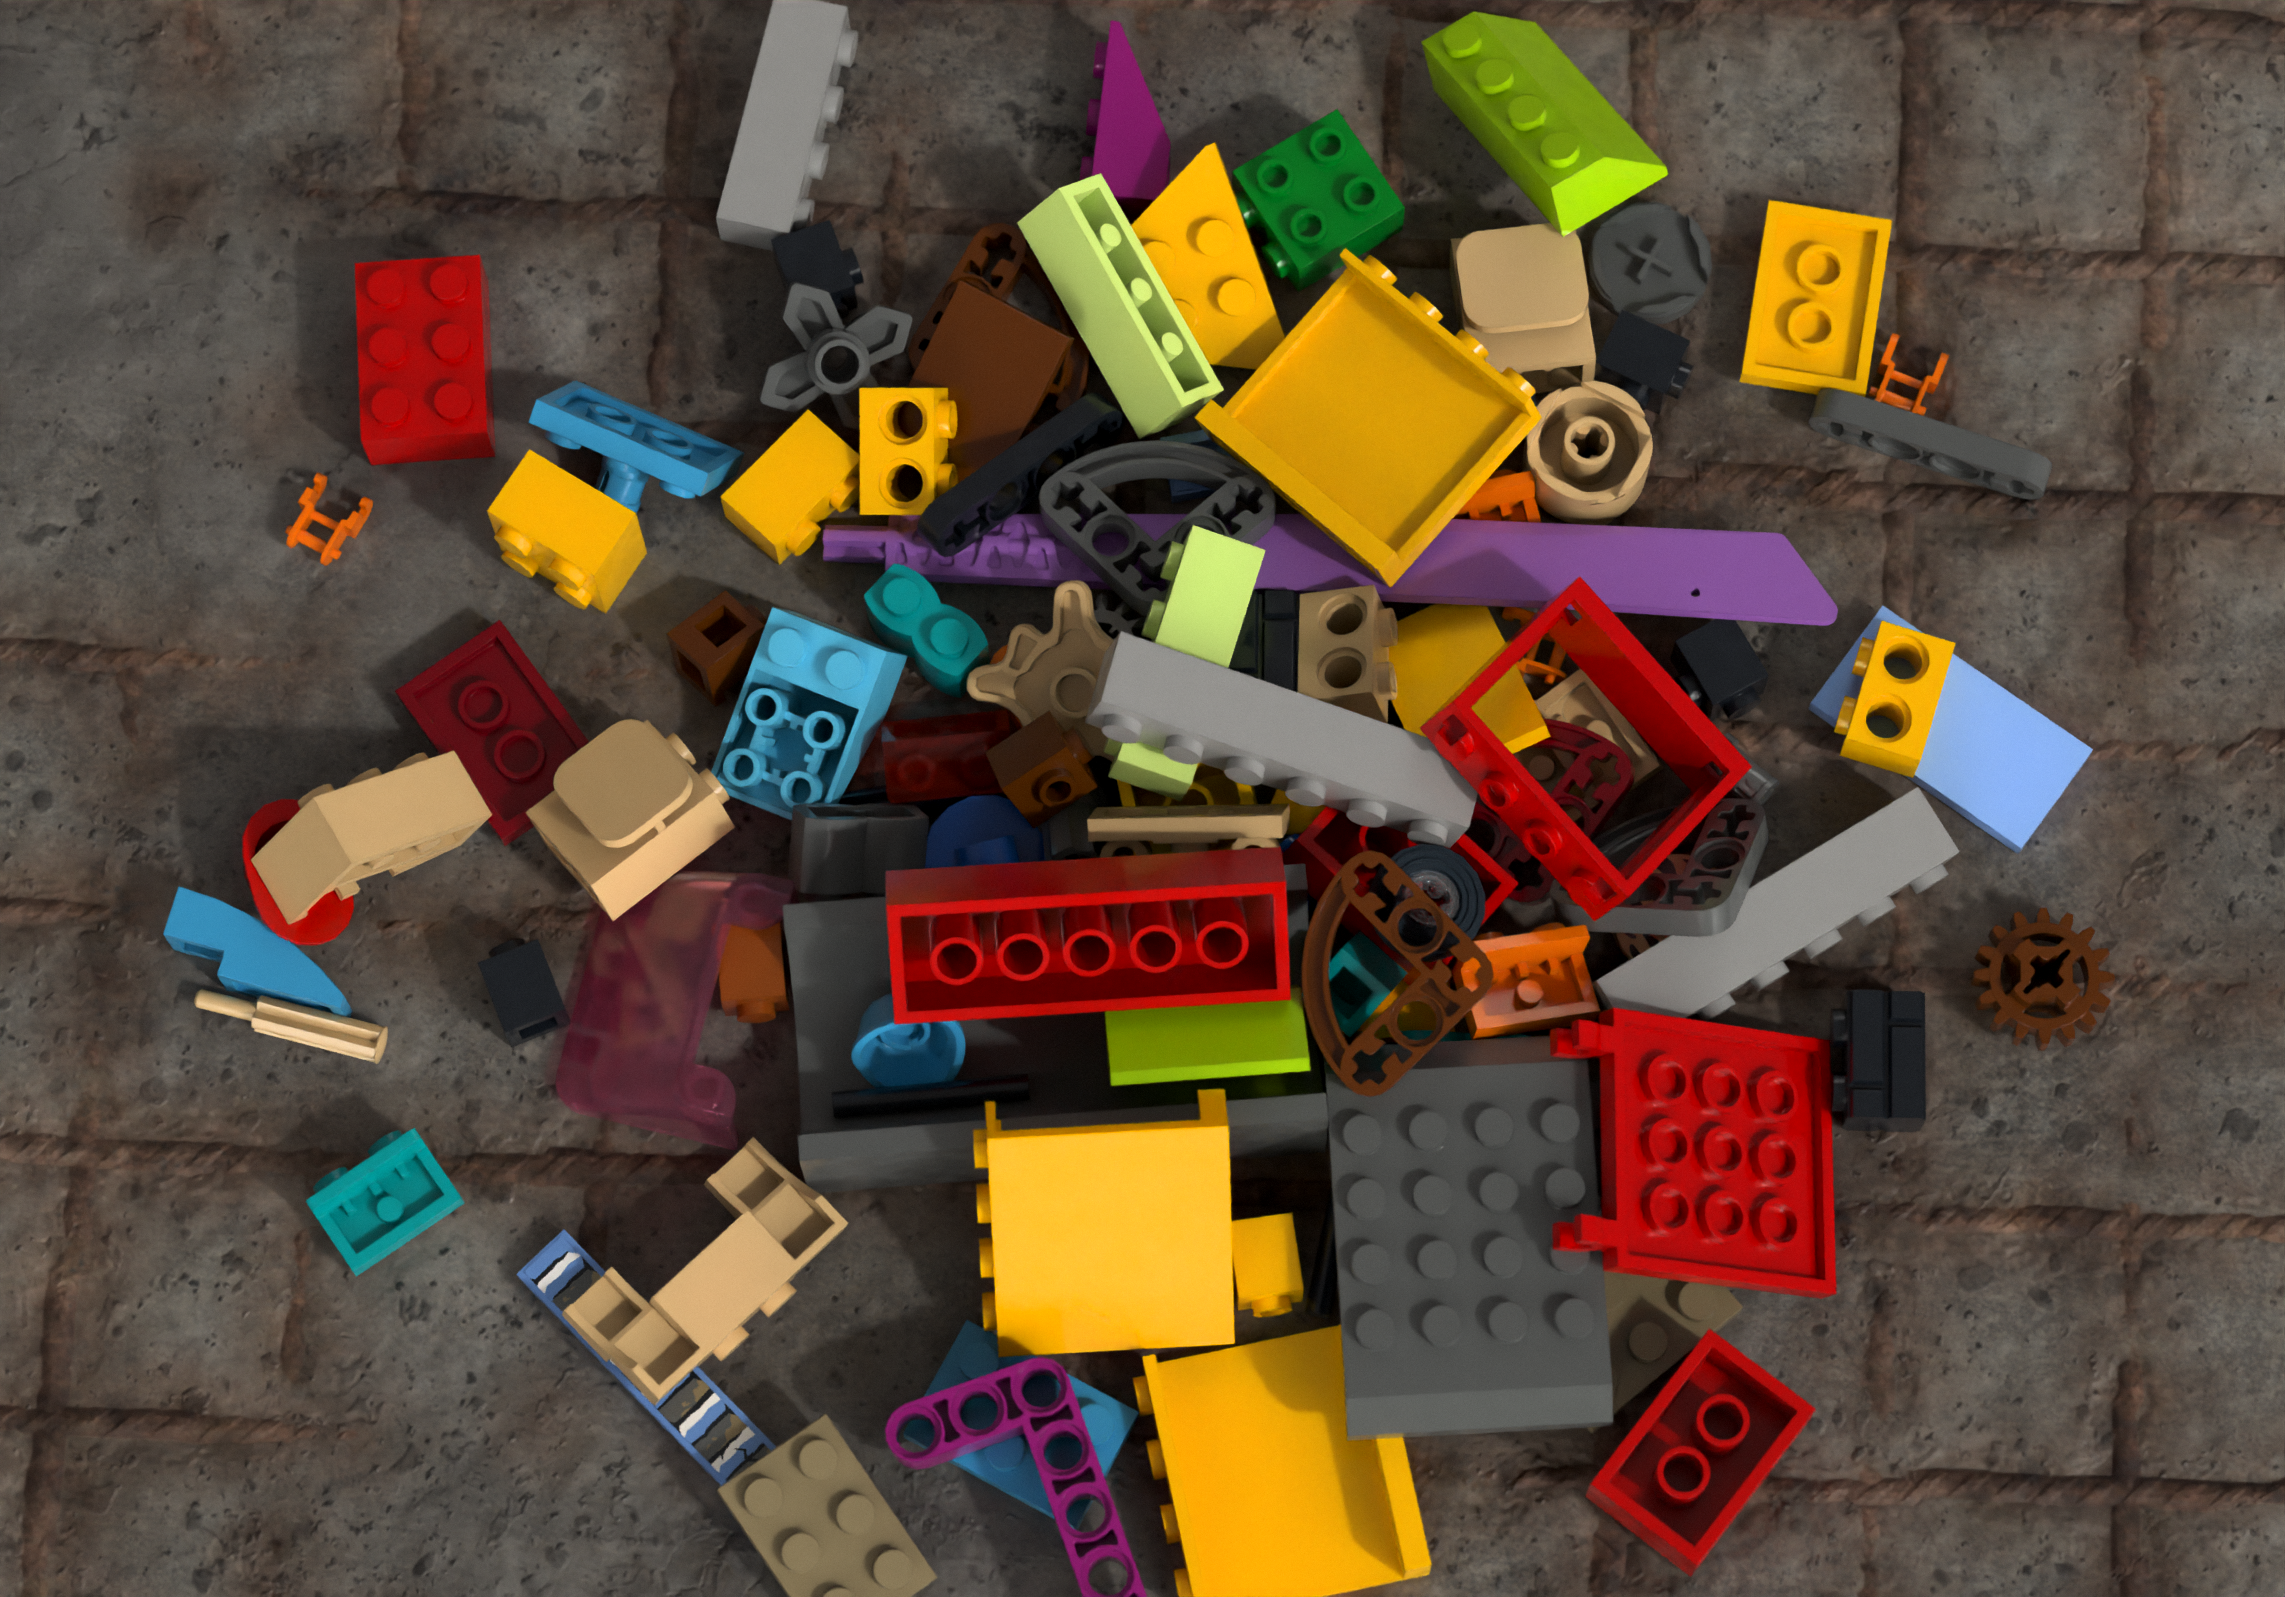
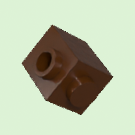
M1047 711L985 752L1001 789L1033 829L1098 787L1087 762L1095 758L1088 742L1075 725L1065 730L1050 711Z

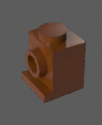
M724 590L666 634L677 672L717 707L726 700L724 692L748 674L767 622L766 618L755 606L748 604L743 607Z

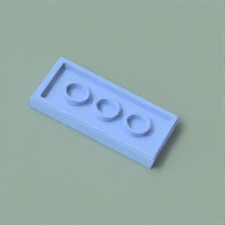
M1885 606L1880 608L1810 703L1808 710L1833 727L1836 725L1844 696L1857 699L1863 677L1851 673L1862 637L1875 640L1881 621L1921 632ZM1952 654L1920 763L1913 778L1905 777L2019 854L2089 758L2093 749L1958 656ZM1890 658L1884 662L1887 672L1895 678L1909 679L1916 675L1913 665L1903 658ZM1873 716L1866 720L1869 730L1878 737L1891 738L1899 733L1896 724L1885 716Z

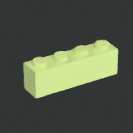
M1101 173L1058 188L1017 222L1139 439L1181 423L1224 390Z
M1192 525L1183 544L1172 541L1160 578L1171 582L1164 602L1153 599L1141 636L1152 639L1151 642L1228 668L1266 550ZM1107 738L1103 753L1114 756L1108 777L1178 801H1182L1190 788L1198 765L1173 761L1164 755L1162 749L1139 741L1136 743H1122Z

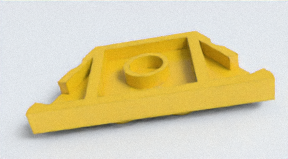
M1216 142L1206 145L1137 218L1131 227L1209 364L1257 370L1284 340L1286 335Z

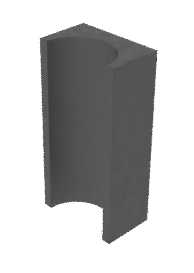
M1293 864L1284 865L1287 891L1290 985L1297 984L1301 988L1302 994V959L1308 932V888L1306 865ZM886 897L783 905L784 931L790 964L800 1089L799 1161L806 1185L818 1193L989 1179V1168H975L973 1129L986 1128L985 1104L834 1118L832 1092L875 1088L853 1064L851 1048L857 1039L861 1018L865 1010L873 1001L892 993ZM1303 996L1302 1002L1310 1071L1111 1086L1108 1077L1104 1012L958 1021L965 1035V1056L963 1064L954 1080L1018 1074L1028 1075L1030 1100L995 1103L996 1120H1001L1002 1131L1199 1120L1198 1090L1224 1089L1229 1125L1230 1160L1325 1153L1328 1127L1327 1098L1323 1090L1318 1044L1309 1024Z

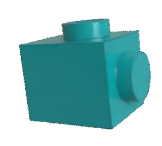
M1360 930L1330 961V991L1335 1015L1341 1030L1350 1038L1407 975V972Z

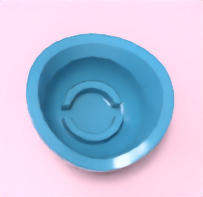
M891 993L873 1001L865 1010L861 1018L857 1039L851 1048V1059L862 1076L875 1088L953 1081L963 1064L965 1035L958 1021L894 1025L893 997Z

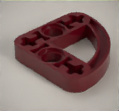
M1543 719L1551 737L1527 748L1555 749L1578 756L1549 795L1561 808L1574 807L1582 813L1584 818V828L1582 831L1592 841L1627 796L1634 783L1635 769L1632 760L1619 746L1593 731L1567 722ZM1611 757L1618 759L1614 770L1620 776V779L1614 786L1607 782L1599 785L1591 797L1595 801L1603 803L1597 813H1594L1581 798L1568 794V792L1577 783L1585 793L1595 779V775L1589 769L1591 763L1596 759L1601 763H1606ZM1476 802L1471 822H1487L1492 826L1495 833L1494 844L1487 854L1519 882V878L1513 873L1515 866L1519 862L1530 866L1537 858L1527 851L1523 842L1504 821ZM1541 864L1537 873L1544 881L1537 890L1529 885L1524 887L1521 892L1514 888L1507 897L1526 906L1544 903L1550 898V887L1555 878Z

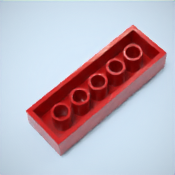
M1281 847L885 871L894 1025L1291 1000L1287 891Z

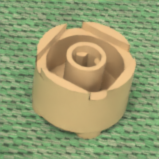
M1581 382L1580 386L1564 390L1560 388L1548 394L1536 407L1542 418L1526 435L1522 458L1523 472L1531 471L1535 480L1536 503L1550 515L1565 522L1582 525H1607L1614 518L1627 511L1638 499L1644 488L1653 450L1652 434L1645 419V414L1639 403L1631 395L1616 386L1604 382ZM1587 448L1597 452V456L1592 455L1588 459L1579 455L1585 453Z

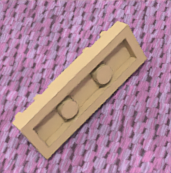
M1289 804L1097 807L1087 819L1088 842L1107 841L1102 848L1100 858L1116 857V849L1120 847L1132 849L1136 856L1152 855V848L1147 840H1153V844L1170 843L1171 851L1175 853L1208 851L1210 843L1218 842L1220 839H1236L1230 850L1244 849L1248 845H1258L1261 848L1280 847L1276 838H1283L1290 827Z

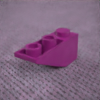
M1111 20L1108 42L1097 41L1095 48L1093 78L1103 79L1101 99L1090 98L1086 136H1096L1094 157H1082L1080 180L1101 173L1127 220L1136 221L1169 186L1171 142L1120 21Z

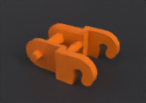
M1892 333L1877 369V373L1884 375L1879 389L1871 386L1868 395L1875 397V401L1924 416L1927 408L1920 406L1925 392L1934 394L1949 355L1942 352L1933 375L1925 376L1923 381L1894 370L1895 363L1891 360L1900 335ZM1893 379L1918 389L1915 401L1886 390L1889 380Z
M318 472L313 479V483H315L313 489L306 487L298 501L302 510L294 525H288L285 533L288 534L286 546L294 548L300 542L321 553L320 563L327 566L333 558L338 560L342 552L339 549L347 535L354 539L357 537L370 515L373 500L365 496L362 497L359 503L361 507L359 512L352 511L347 520L341 519L340 522L321 514L314 507L326 487L327 476ZM313 520L334 530L328 542L307 532Z
M1504 607L1501 616L1507 621H1513L1514 618L1519 619L1520 625L1523 626L1535 613L1519 607ZM1548 632L1527 652L1525 658L1520 662H1516L1522 678H1524L1525 673L1545 679L1544 683L1548 685H1553L1554 682L1561 683L1567 678V674L1560 670L1566 652ZM1542 639L1555 643L1548 665L1534 661Z

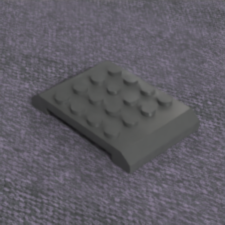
M1550 1036L1438 1042L1390 1090L1382 1095L1368 1097L1358 1095L1349 1089L1337 1076L1322 1053L1324 1088L1328 1110V1137L1347 1441L1612 1426V1373L1602 1251L1567 1252L1552 1249L1553 1223L1559 1221L1574 1223V1216L1580 1214L1600 1217L1588 1059L1550 1056ZM1400 1044L1383 1045L1371 1056L1361 1050L1353 1058L1359 1066L1353 1076L1360 1084L1368 1079H1372L1380 1084L1387 1077L1381 1068L1383 1063L1394 1052L1398 1055L1400 1062L1404 1063L1413 1054L1412 1051Z

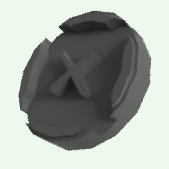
M1659 202L1630 204L1608 216L1594 235L1587 257L1589 284L1604 307L1617 317L1623 309L1653 324H1667L1691 311L1704 296L1712 270L1710 243L1699 224L1687 214L1684 217L1681 213L1671 210L1672 206Z

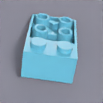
M772 607L711 772L729 796L791 821L794 805L812 803L838 804L886 716L908 655L798 612Z

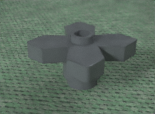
M793 281L789 285L781 317L804 349L767 364L759 399L764 405L796 413L822 393L828 392L842 425L860 431L859 388L880 387L869 372L870 366L904 352L912 317L906 311L875 303L843 326L828 290ZM835 346L844 348L846 359L841 366L831 368L824 364L823 355L826 351Z

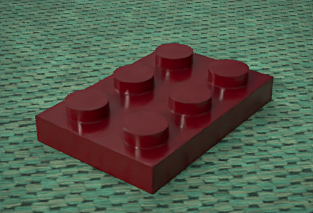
M498 620L395 690L398 699L437 753L442 755L455 751L492 813V816L486 821L504 846L534 827L525 812L555 790L554 776L557 769L565 760L589 743L501 620Z

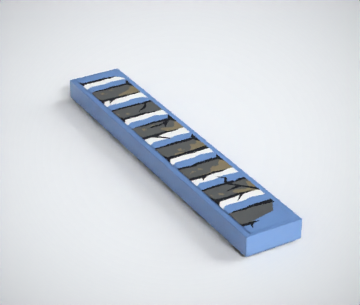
M564 1229L517 1273L518 1278L720 1486L776 1447L698 1366L654 1406L611 1359L608 1362L603 1360L562 1316V1313L570 1304H573L604 1275L605 1271Z

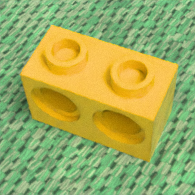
M948 387L859 388L860 515H922L929 504L958 483L956 466L948 464V438L953 439L957 431L956 403L953 400H948ZM908 401L914 403L920 409L923 417L922 427L913 437L903 433L898 425L899 410ZM907 465L915 467L923 480L921 493L914 500L906 498L898 487L899 473Z
M1881 621L1875 640L1862 637L1851 673L1863 677L1857 699L1844 696L1834 728L1835 733L1845 735L1839 756L1913 778L1923 754L1956 643L1885 621ZM1890 658H1903L1913 665L1916 675L1909 679L1895 678L1887 672L1884 662ZM1873 716H1885L1896 724L1899 733L1891 738L1878 737L1869 730L1866 720Z

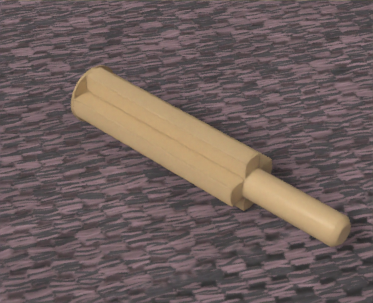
M200 989L197 991L194 999V1004L197 1008L251 1021V1028H254L255 1032L371 1061L375 1064L380 1062L387 1044V1026H380L263 995L255 1003Z

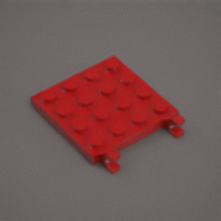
M1615 1007L1600 1012L1599 1023L1578 1019L1571 1022L1572 1030L1564 1028L1550 1030V1056L1560 1058H1600L1602 1218L1580 1214L1574 1216V1223L1561 1221L1553 1223V1250L1567 1252L1603 1251V1271L1819 1299L1836 1295L1830 1040Z

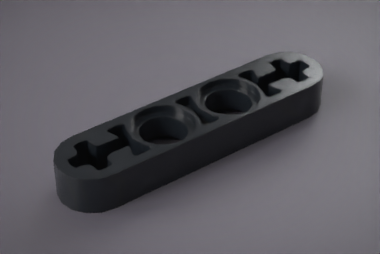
M1097 392L1081 397L929 504L918 521L917 532L919 537L943 557H950L961 552L1037 499L1042 485L1058 470L1083 456L1111 446L1123 428V413Z

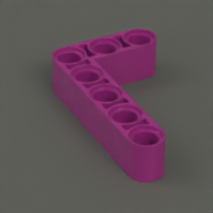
M1044 1357L1029 1359L906 1403L897 1408L888 1418L885 1434L890 1450L897 1461L905 1467L916 1470L930 1468L1025 1434L1082 1596L1147 1597L1070 1379L1060 1364ZM1041 1375L1050 1376L1059 1383L1061 1388L1055 1402L1047 1407L1040 1408L1026 1402L1023 1392L1029 1380ZM974 1398L990 1399L996 1404L998 1408L997 1417L992 1425L985 1429H971L961 1421L964 1406ZM914 1420L927 1421L935 1429L932 1444L922 1452L915 1453L902 1448L899 1444V1435L902 1428ZM1057 1438H1072L1080 1443L1083 1449L1081 1459L1070 1469L1060 1470L1053 1468L1045 1459L1047 1447ZM1090 1499L1102 1505L1105 1510L1104 1520L1099 1528L1092 1532L1083 1533L1076 1531L1067 1522L1069 1509L1079 1500ZM1111 1561L1121 1565L1127 1572L1128 1577L1126 1585L1120 1592L1115 1595L1105 1596L1098 1594L1092 1589L1089 1579L1091 1572L1097 1565L1102 1562Z

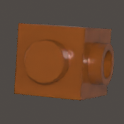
M780 920L715 926L720 996L725 1016L737 1015V1021L742 1023H761L775 1019L776 1012L789 1011L785 944Z

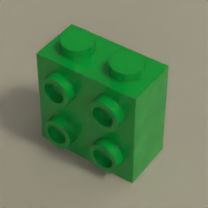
M1338 109L1232 171V188L1247 229L1254 226L1266 244L1261 247L1268 266L1279 279L1287 276L1297 292L1345 265L1339 256L1345 248L1358 257L1403 230L1405 207Z

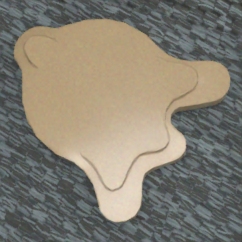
M1080 580L1066 581L1061 583L1054 593L1052 629L1048 633L1043 634L1029 623L1015 626L1011 630L1007 651L1003 660L996 664L977 667L971 671L966 681V689L970 696L977 701L997 703L1009 709L1018 718L1023 727L1047 711H1050L1065 730L1075 725L1088 742L1095 756H1102L1113 762L1114 756L1103 753L1108 737L1102 733L1101 728L1087 724L1085 721L1104 654L1114 639L1108 636L1096 621L1092 593L1089 586Z

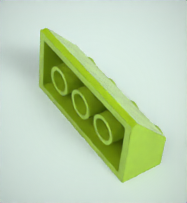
M1473 11L1421 42L1436 94L1562 237L1668 175L1667 166L1536 22Z

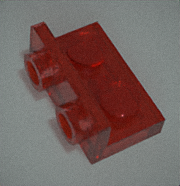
M1008 710L881 723L887 797L891 803L1003 792L985 752L1010 736Z

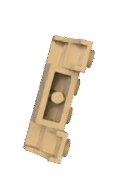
M754 1137L704 1183V1186L736 1218V1221L651 1298L650 1302H647L611 1267L573 1304H570L562 1313V1316L603 1360L608 1362L611 1359L654 1406L711 1354H714L721 1362L728 1357L750 1335L742 1326L759 1310L769 1318L783 1306L797 1291L789 1282L848 1225V1222L820 1193L795 1177Z

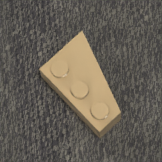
M455 751L430 759L426 753H418L398 764L393 771L382 774L379 768H373L353 778L345 787L335 790L332 784H325L308 792L297 803L300 811L251 859V862L286 922L290 925L305 918L308 915L307 911L323 895L335 890L340 901L360 891L356 883L357 880L389 870L391 876L394 877L461 846L492 816V813Z

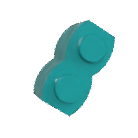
M894 563L864 594L867 618L875 635L890 649L914 658L924 678L941 692L961 698L967 692L966 681L969 673L977 667L990 664L988 642L979 625L963 611L946 604H941L932 585L913 569Z

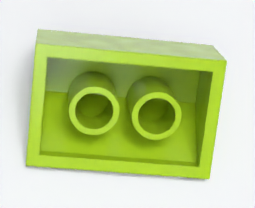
M1297 984L1290 985L1291 1000L1105 1011L1104 1023L1108 1077L1111 1086L1310 1071L1301 988Z

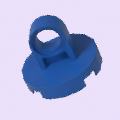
M997 795L970 796L947 807L931 825L928 833L925 868L1045 861L1043 836L1037 827L1033 829L1011 800Z

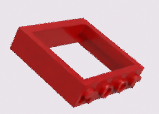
M1580 576L1547 601L1419 728L1435 745L1440 755L1457 769L1477 791L1482 801L1496 812L1523 842L1527 851L1545 866L1568 892L1571 899L1581 906L1594 922L1629 898L1752 768L1748 761ZM1571 604L1581 615V618L1577 620L1568 610L1567 606ZM1547 632L1691 790L1689 795L1618 869L1612 865L1471 709ZM1713 761L1722 773L1718 775L1708 763Z

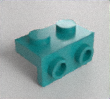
M415 1128L405 1134H402L400 1130H396L383 1136L369 1148V1158L350 1171L346 1167H341L328 1173L314 1185L313 1190L315 1194L306 1200V1204L356 1277L465 1204Z

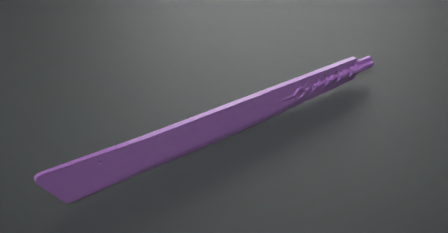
M1014 514L967 548L950 557L939 555L919 537L917 525L921 515H890L888 526L826 525L823 531L824 562L885 563V571L895 563L913 569L928 582L1058 587L1066 581L1080 580L1085 582L1090 589L1112 590L1046 527L1042 521L1041 514ZM1078 514L1081 517L1083 530L1088 521L1081 514ZM1188 514L1126 515L1156 541ZM1276 514L1271 529L1253 544V546L1266 550L1253 589L1258 594H1263L1264 591L1294 590L1299 594L1300 598V594L1374 585L1381 601L1541 608L1547 601L1580 576L1612 612L1827 626L1834 623L1838 613L1837 605L1788 539L1780 533L1452 519L1391 588L1301 514ZM1230 521L1225 527L1227 528L1228 533L1232 536ZM1108 532L1098 536L1094 541L1093 547L1102 555L1115 556L1124 552L1129 542L1120 533ZM1139 558L1133 567L1142 576L1143 591L1152 587L1160 592L1164 591L1165 579L1162 578L1157 582L1151 581L1141 572ZM1571 604L1567 606L1568 609L1575 610Z

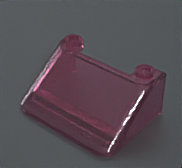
M679 870L614 921L601 909L556 1074V1089L562 1102L570 1110L579 1114L736 1150L739 1134L733 1120L737 1104L734 1087L729 1078L722 1072L710 1067L694 1064L731 925L752 930H763L776 925L783 919V905L800 904L794 881L760 873Z

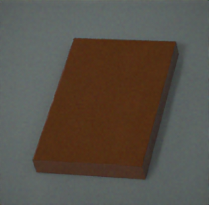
M960 280L907 386L948 387V400L955 401L957 407L956 435L953 439L948 438V464L956 466L958 483L1026 436L1074 340V337L966 280ZM908 401L899 410L898 425L903 433L913 437L920 431L923 417L920 409L914 403Z

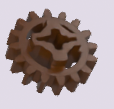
M2040 908L2034 923L2030 924L2020 911L2016 912L2010 920L2011 932L2009 933L2005 928L1996 924L1988 935L1994 947L1980 945L1974 959L1987 968L1975 970L1970 978L1971 985L1986 988V992L1977 999L1975 1006L1977 1010L1993 1008L1997 1013L1989 1027L1993 1032L2003 1028L2006 1024L2014 1029L2011 1043L2018 1046L2026 1034L2035 1036V1044L2038 1051H2045L2050 1042L2051 1035H2056L2064 1047L2070 1046L2075 1039L2074 1026L2089 1034L2097 1024L2090 1011L2104 1013L2111 1000L2098 992V990L2110 988L2115 981V974L2099 971V966L2110 955L2108 948L2092 950L2088 944L2095 930L2089 927L2079 934L2071 930L2073 915L2068 912L2063 916L2059 924L2050 923L2047 908ZM2032 941H2048L2057 944V946H2036ZM2002 961L2006 964L2004 969L2012 976V991L2007 996L2001 984L2000 970ZM2077 963H2079L2084 977L2083 996L2079 994L2081 989L2073 982V967ZM2056 965H2060L2053 976L2054 979L2051 984L2045 983L2041 987H2035L2030 993L2025 994L2034 974L2039 976L2045 971L2049 972ZM2049 1012L2054 1018H2037L2027 1013Z

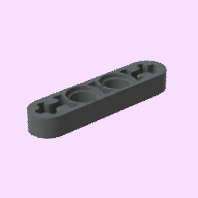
M1821 389L1817 393L1808 420L1809 425L1814 430L1832 439L2022 499L2034 500L2043 497L2052 471V463L2034 451L1839 389Z

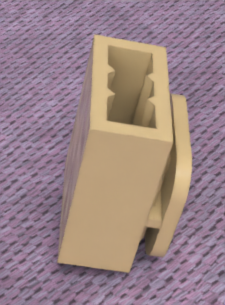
M1551 223L1475 231L1465 235L1463 238L1451 239L1449 270L1458 330H1465L1489 352L1485 359L1487 363L1500 373L1506 367L1512 368L1531 384L1536 391L1535 393L1551 392L1560 388L1564 390L1580 386L1581 382L1594 381L1596 353L1588 310L1589 291L1581 242L1576 234V230L1562 237Z
M628 719L611 725L560 765L554 776L555 790L525 812L548 849L612 921L735 828L722 806L730 797L718 779L707 768L698 774L691 767L696 763V760L682 740L674 732L664 738L648 720L641 722Z

